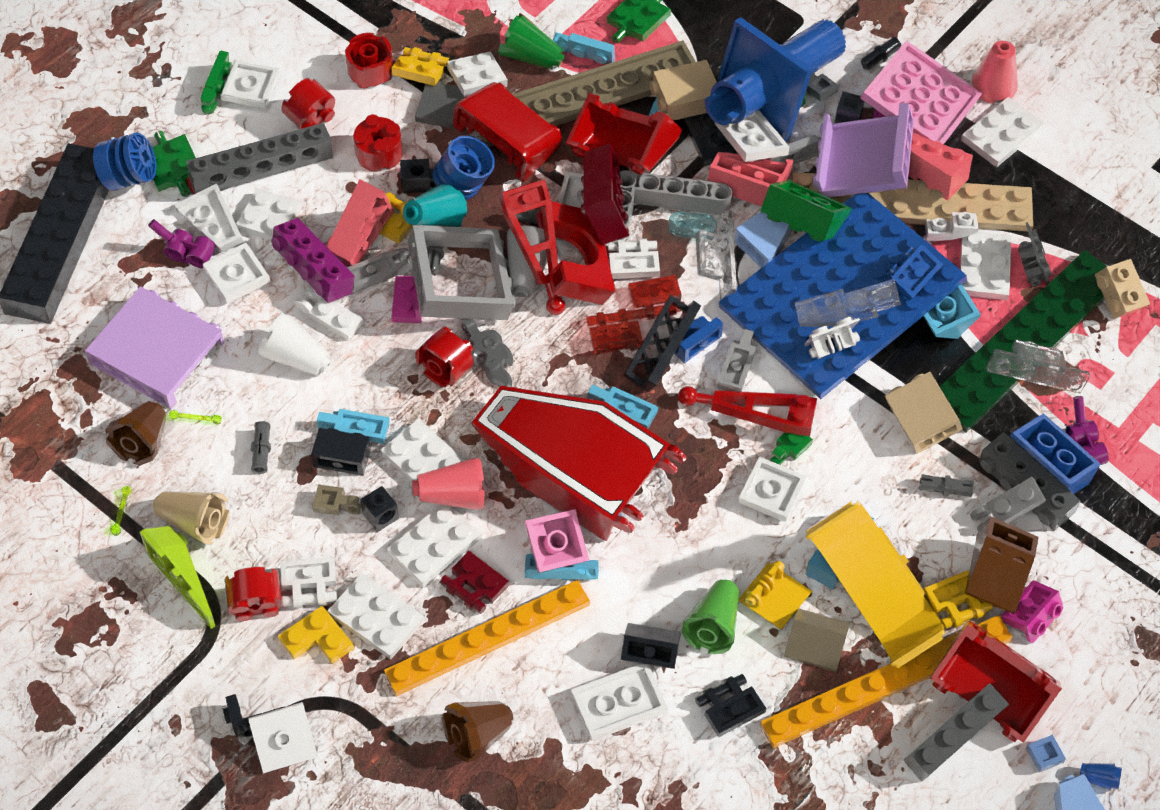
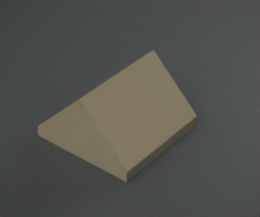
M799 608L792 624L784 657L836 672L850 623Z

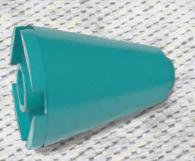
M439 185L408 201L404 205L403 216L410 225L461 227L463 225L461 224L463 218L467 216V202L461 191L456 190L452 185Z

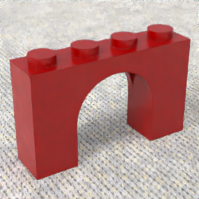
M551 201L555 238L563 239L575 246L585 261V265L562 260L549 273L553 295L603 305L615 292V284L611 274L606 246L601 244L589 218L584 217L581 208ZM540 209L536 217L538 227L544 229L542 209Z

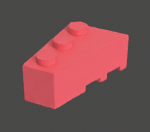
M913 133L908 176L914 180L919 178L926 182V188L930 190L935 188L943 193L942 198L948 201L969 179L973 155L961 149H954L943 145L939 141H932Z
M718 152L710 166L708 181L727 184L732 190V197L762 207L770 184L790 180L793 160L786 159L784 163L771 161V158H766L754 162H745L739 154Z
M359 179L333 235L327 242V248L345 266L349 267L363 260L393 214L394 210L384 191Z

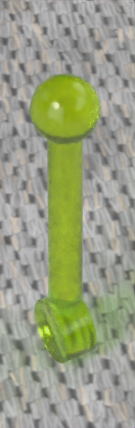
M177 410L169 412V417L173 420L186 418L211 421L214 424H221L222 417L219 415L179 413Z
M124 486L121 489L123 495L115 524L110 528L113 536L121 534L120 523L127 497L132 492L129 486Z

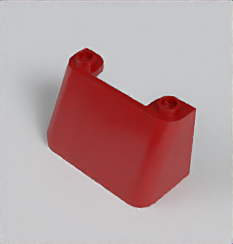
M491 82L461 99L454 107L453 126L461 133L466 128H468L470 133L477 131L508 156L507 162L510 165L513 162L518 168L515 175L523 182L561 147L562 137L560 129L535 113L512 95L501 83Z
M588 93L566 144L573 149L572 153L583 158V152L610 143L620 166L629 168L630 171L638 175H643V173H649L674 145L682 129L666 113L656 111L655 114L651 113L650 116L618 108L612 102L603 104L599 100V95Z
M970 620L965 623L930 676V679L934 681L932 685L944 694L947 691L955 692L968 702L990 683L1009 704L993 719L1000 723V726L1003 728L1001 733L1013 742H1016L1018 739L1023 743L1062 689L1061 683Z

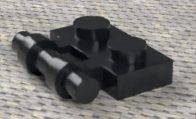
M742 673L736 677L730 676L724 679V683L715 688L709 687L703 690V694L695 698L699 708L706 704L711 705V708L706 710L704 715L718 737L766 713V706L752 686L743 691L740 686L747 683ZM727 693L733 695L732 697L724 700L723 702H721V700L719 699L721 696Z

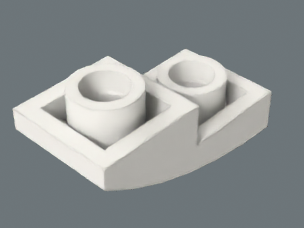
M952 212L951 221H946L942 218L927 219L925 224L927 241H945L975 234L978 232L976 213Z

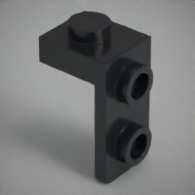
M233 694L225 697L227 707L222 709L226 724L232 723L235 736L249 737L253 734L248 718L284 707L242 718L237 696Z

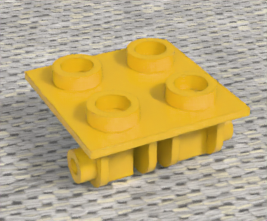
M776 560L765 565L739 597L738 601L782 630L812 593V590L786 574L783 570L784 564Z

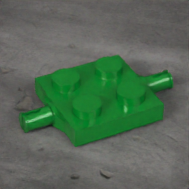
M624 0L607 16V23L618 29L611 36L612 41L618 44L625 36H629L644 42L671 16V9L661 4L662 0Z
M158 131L161 138H159L156 132L154 137L158 145L152 147L157 166L156 175L153 178L158 192L170 187H178L181 196L185 197L183 189H185L187 195L191 193L186 180L188 178L186 161L195 159V154L185 134L171 140H166L164 132Z

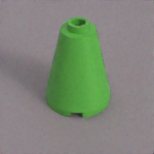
M728 579L715 581L684 619L681 630L682 635L694 648L698 650L701 647L709 649V654H723L731 649L735 640L739 589L734 582Z

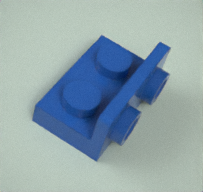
M920 244L915 249L912 247L907 249L901 256L903 259L901 264L897 265L895 263L886 272L888 278L883 282L886 287L893 284L909 301L914 298L943 265L923 244Z

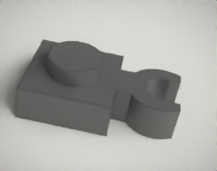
M814 73L810 77L806 92L821 102L838 92V84L823 73L819 76H816Z

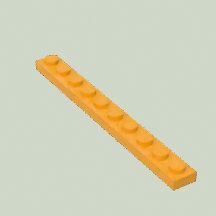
M999 615L977 624L1005 644L1011 642L1013 638ZM959 633L941 640L898 669L896 666L892 667L891 664L885 665L762 720L760 726L774 749L930 678Z

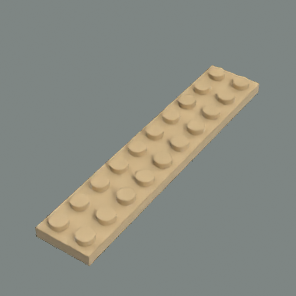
M793 172L792 182L820 194L819 190L814 187L813 176L815 174ZM908 180L907 188L869 193L905 224L925 225L927 219L934 220L936 218L951 221L952 212L976 213L978 228L1028 232L1026 222H1028L1031 231L1033 229L1032 187L964 183L947 201L942 198L943 193L935 188L934 190L926 188V182L922 180ZM853 195L828 198L843 204Z

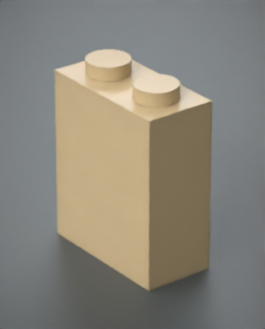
M703 60L653 71V81L650 82V90L652 95L657 97L659 112L666 113L672 120L707 113L705 98L710 96L711 89L717 82L708 61Z
M931 372L915 376L910 383L893 388L885 396L890 409L917 454L963 430L959 418Z

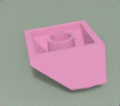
M575 509L525 521L538 573L589 561Z

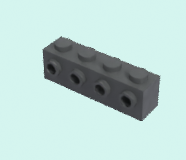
M1005 432L982 450L979 463L987 473L992 474L1000 481L1004 489L1010 490L1030 477L1035 479L1046 501L1031 511L1038 516L1042 524L1049 526L1055 531L1076 513L1080 500Z

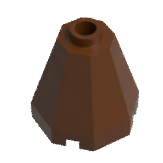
M148 401L110 422L105 429L106 434H109L106 438V444L120 459L128 461L129 458L135 460L133 463L135 465L141 466L153 461L158 454L166 422V412L160 404Z
M500 701L454 702L445 706L444 710L447 712L443 713L441 717L449 745L455 743L458 749L453 752L457 758L467 763L478 759L510 730L513 721L512 710Z

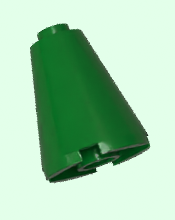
M519 13V16L516 15L504 35L506 37V44L501 43L498 54L551 70L555 66L559 68L565 58V55L562 54L563 49L522 13Z

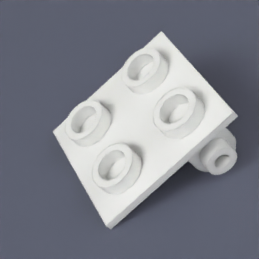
M851 317L836 322L837 325L831 329L823 326L812 331L813 334L809 335L810 338L805 343V346H812L809 349L811 358L816 357L820 359L829 355L830 352L834 354L835 349L831 338H833L838 351H842V347L846 349L855 346L856 342L860 341L858 333H852L851 329L854 328L860 319L851 320Z

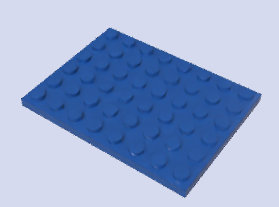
M869 193L854 194L843 203L852 208V210L833 238L819 242L809 237L810 234L806 232L718 302L719 308L743 330L754 331L752 338L820 400L928 313L946 296L950 295L959 285L967 281V275ZM920 244H923L943 265L914 298L909 301L893 284L886 287L883 282L888 278L886 272L895 263L897 265L901 264L903 261L901 256L910 247L915 249ZM851 317V320L860 319L854 328L851 329L852 333H858L860 341L856 342L855 346L846 349L842 347V351H838L833 338H831L835 353L831 354L830 352L829 355L820 359L816 357L811 358L809 349L812 346H805V343L810 338L809 335L813 334L812 331L823 326L831 329L837 325L836 322Z

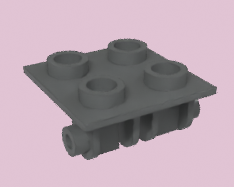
M1026 222L1031 242H1021L1018 252L1024 265L1023 268L1027 281L1032 286H1038L1041 284V281L1046 280L1048 285L1050 283L1048 276L1052 275L1045 258L1044 247L1036 229L1031 231L1028 222Z

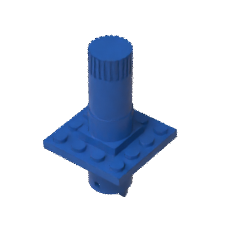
M738 18L734 21L717 83L712 87L710 96L705 98V108L708 115L717 124L728 125L730 123L737 124L759 110L783 140L788 142L811 75L839 58L845 52L846 40L843 31L833 21L822 19L779 45L743 18Z

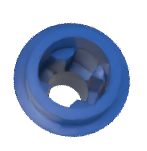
M1082 763L1080 775L1084 774L1089 783L1109 791L1111 789L1119 790L1122 767L1115 766L1116 763Z

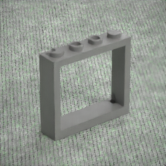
M412 226L408 246L421 317L508 320L512 308L515 309L516 299L511 293L512 280L507 274L508 260L503 255L504 241L500 239L498 229ZM426 246L489 249L498 298L435 295Z

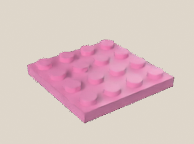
M906 40L860 98L886 117L897 116L899 104L909 103L914 118L913 133L932 141H939L944 145L982 93Z

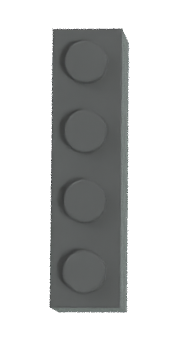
M989 683L903 761L921 781H924L1009 704Z

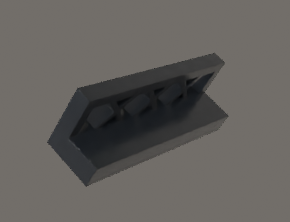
M670 295L623 376L647 392L654 388L702 305L694 300L689 305H686L673 295ZM671 304L683 311L679 318H670L668 309ZM667 325L670 334L668 338H659L658 326ZM656 344L658 356L648 359L646 347ZM644 364L647 373L644 380L632 373L636 365Z

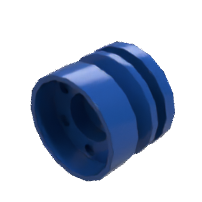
M135 132L121 136L118 139L114 138L97 143L94 148L93 161L97 176L101 183L111 191L151 181L156 175L157 166L153 148L148 139L141 133Z
M459 136L451 141L433 169L434 182L436 186L452 185L453 188L461 191L465 200H469L477 194L493 171L495 159L485 143L470 136Z

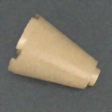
M164 491L153 502L156 516L200 543L212 545L214 543L212 540L215 537L220 538L223 535L229 519V510L225 509V502L229 503L228 499L224 494L218 492Z

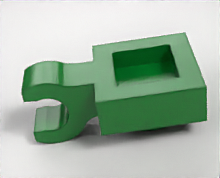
M783 433L777 439V447L772 451L774 456L770 461L781 465L789 456L796 460L812 445L813 439L809 436Z

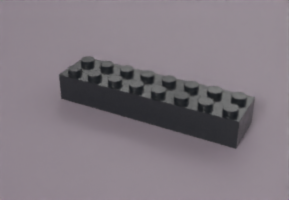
M67 144L0 291V305L5 315L48 324L52 323L109 192V189L101 183L97 176L93 161L94 148Z

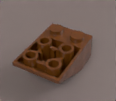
M990 516L976 536L965 594L1014 615L1036 556L1039 537Z

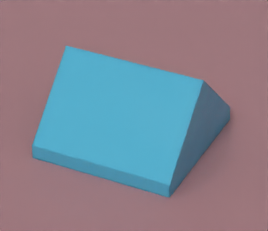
M961 284L923 317L936 337L958 339L981 314Z

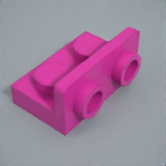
M413 276L395 277L392 322L422 323Z
M1032 580L1023 590L1016 613L1013 615L1004 611L1001 617L1005 624L1025 632L1027 641L1033 644L1039 636L1045 633L1047 627L1055 618L1061 615L1064 607L1058 590Z

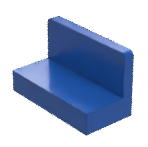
M704 316L694 320L677 348L675 355L684 364L722 337L723 322L717 317L709 322Z

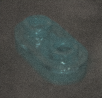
M675 212L668 220V230L677 237L710 239L716 233L717 222L708 214Z

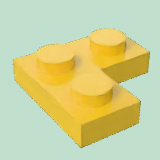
M323 606L278 635L280 643L293 659H296L317 645L333 664L354 649L353 643Z

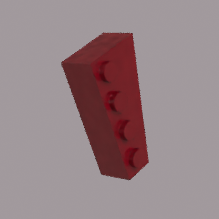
M609 143L583 152V163H581L583 176L581 177V182L584 190H581V196L584 204H581V210L584 217L589 218L602 245L630 236L629 229L624 221H627V214L622 204L625 200L620 186L622 185L620 165L611 144Z

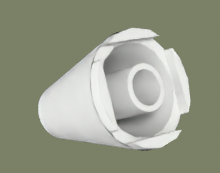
M281 313L269 328L271 332L267 338H263L258 350V354L263 358L318 375L320 372L325 373L331 364L329 359L330 353L287 313Z

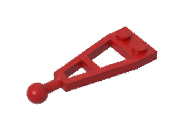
M545 179L498 193L505 219L538 285L545 284L549 298L546 302L547 311L552 315L562 314L566 308L565 301L560 296L553 295L549 274H544L534 254L546 250L548 273L558 265L552 202ZM541 207L545 241L531 246L516 214Z
M691 386L681 388L678 393V400L684 406H692L695 403L711 405L712 411L782 432L804 436L811 435L817 405V398L796 394L715 390L714 395L697 393L696 389ZM735 404H745V407L738 406ZM754 405L790 406L787 419L753 410Z

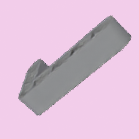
M621 171L622 185L620 186L625 200L622 204L627 214V221H624L628 229H630L634 204L716 215L726 214L730 210L732 190L727 184L649 173L638 175L632 171Z

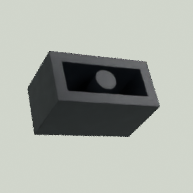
M319 428L311 452L313 467L364 476L371 452L370 439L361 433L351 434L340 432L334 428Z
M627 623L621 660L675 669L681 632Z

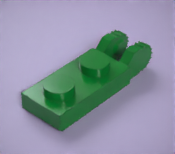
M219 51L200 97L202 103L201 110L208 115L214 113L217 108V94L222 93L225 84L224 78L229 75L232 68V62H229V52Z

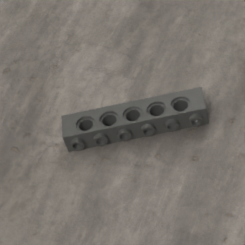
M321 123L187 160L188 177L195 194L214 184H217L220 190L332 159V140L325 124Z

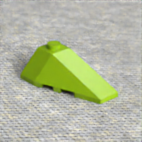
M171 526L148 528L140 531L147 555L205 623L211 629L215 627L211 610L187 548L189 542L180 531L176 533Z

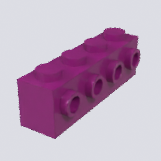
M299 218L274 226L271 239L274 250L279 252L286 259L287 263L300 274L302 279L307 281L327 303L352 294L355 275Z

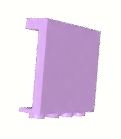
M909 103L899 104L897 116L832 124L829 113L825 114L824 124L820 126L822 139L818 141L817 174L813 176L815 189H818L820 194L826 197H836L907 188L914 118Z
M140 286L87 347L85 353L90 365L171 409L176 403L174 395L176 390L215 343L223 346L224 340L222 330L215 323H208L202 320L196 313L185 311L176 302L167 301L161 298L157 292L153 290L148 291Z

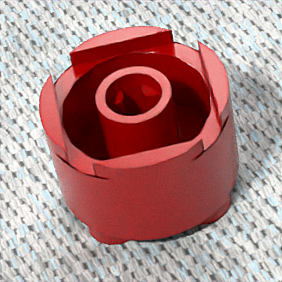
M362 33L354 36L345 49L347 72L351 80L363 89L391 80L393 58L390 42L383 36L381 38L374 36V33Z
M306 78L298 82L289 91L291 97L288 102L284 99L281 106L282 113L299 129L318 125L323 121L329 122L335 115L333 110L335 97L314 78L312 81Z
M370 114L357 125L353 133L354 148L358 162L363 168L379 172L383 168L388 167L391 169L400 162L402 158V140L400 126L391 119Z
M446 326L437 330L415 352L418 366L422 363L426 369L423 373L429 380L440 387L453 386L472 368L474 363L471 354L473 351L471 343L465 339L461 340Z
M249 567L234 571V577L230 579L228 575L225 577L228 612L235 616L236 621H248L254 615L262 614L263 617L270 618L279 614L278 609L282 606V598L277 570L272 569V573L265 572V567Z

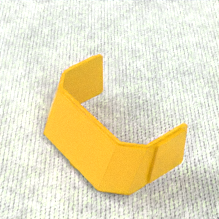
M852 500L805 531L807 533L806 539H811L822 553L890 657L892 667L896 666L898 669L943 640L942 635L945 634L944 626L924 595L926 593L906 565L909 562L904 554L900 556L881 526L878 528L859 500L854 503Z

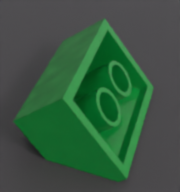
M790 180L769 185L760 212L767 214L769 220L785 222L789 224L788 228L791 230L807 232L810 234L809 237L811 239L823 242L835 236L852 208Z

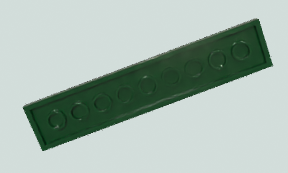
M1084 250L940 386V389L959 418L964 432L967 433L1105 300L1101 289L1097 285V279L1094 274L1108 266Z

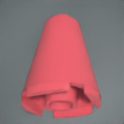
M997 41L994 43L973 74L972 86L982 93L979 99L987 103H994V101L1002 102L1007 97L1012 99L1016 94L1018 88L1016 50L1010 42Z
M472 458L418 474L417 480H412L413 496H418V501L473 510L483 509L484 490H482V481H484L481 460L479 458Z

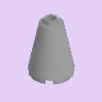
M521 226L531 246L545 241L544 229L533 226ZM511 229L507 231L509 276L512 280L511 291L516 296L528 297V295L534 293L538 283ZM546 250L534 253L543 271L547 264Z

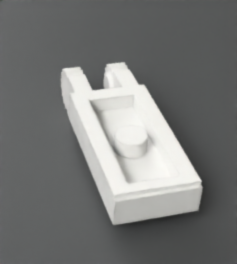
M310 287L304 290V295L316 303L313 307L308 301L299 297L294 301L296 307L309 315V318L346 340H350L364 324L363 318L334 301L327 303Z

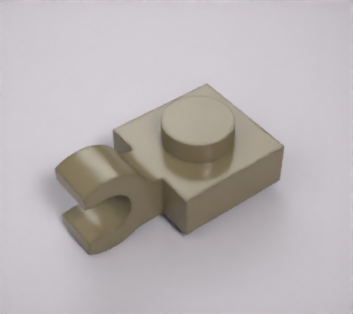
M318 484L312 509L313 512L338 516L340 509L351 514H359L361 504L359 503L360 498L358 496L345 495L344 488Z

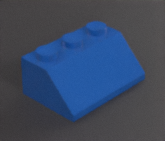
M1044 413L1011 434V438L1073 494L1090 483L1101 465Z

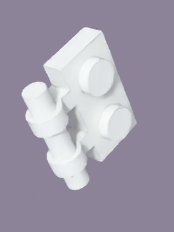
M639 239V241L634 242L617 240V242L608 243V252H618L609 253L612 278L660 277L658 251H648L657 250V241Z
M334 557L280 562L282 590H293V595L282 596L283 607L294 606L295 609L303 608V605L308 604L325 606L329 602L337 601L336 591L326 592V586H336ZM317 587V593L302 594L301 589Z

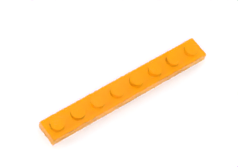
M573 581L385 669L384 674L397 697L590 606V600L579 581Z

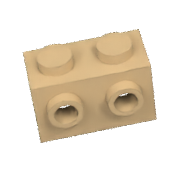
M1131 259L1108 266L1094 274L1097 279V285L1104 295L1107 308L1111 312L1113 319L1137 312L1150 305Z

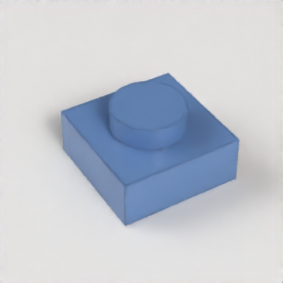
M1053 734L1027 745L1026 749L1039 773L1060 765L1066 760Z

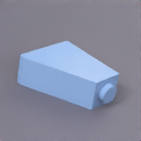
M759 212L736 228L734 243L762 268L780 254L792 230L788 228L789 224L782 221L774 222L767 218V214Z
M1084 774L1076 778L1074 775H1070L1059 782V786L1054 794L1055 810H1105Z

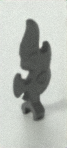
M462 318L461 320L464 324L461 327L469 335L470 338L467 341L473 347L471 352L474 361L473 366L478 365L477 357L483 355L485 359L481 367L485 371L488 380L499 387L501 385L512 387L511 376L503 368V365L508 364L512 366L513 356L509 348L502 342L501 335L497 331L490 329L480 332L474 319Z

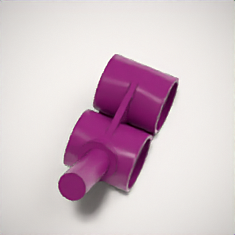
M155 219L151 220L148 224L149 228L165 240L166 246L163 252L174 261H181L203 269V263L210 260L216 249L215 243L205 236H198L194 241L193 236L185 230L175 229L171 233Z
M1083 396L1073 397L1075 421L1073 424L1066 426V434L1101 465L1107 464L1109 460L1108 451L1103 442H1098L1099 431L1097 425L1093 420L1086 419Z

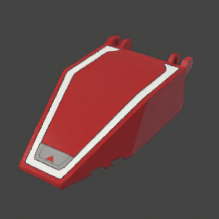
M501 385L471 423L488 446L493 448L499 455L500 461L504 466L508 467L515 475L516 481L522 487L560 512L575 509L579 525L604 541L609 539L613 526L626 533L634 531V524L625 517L620 516L622 512L634 520H642L644 517L643 513L628 503L655 467L661 468L669 474H676L678 471L677 466L670 462L666 456L678 463H683L686 460L684 452L676 445L668 443L605 401Z

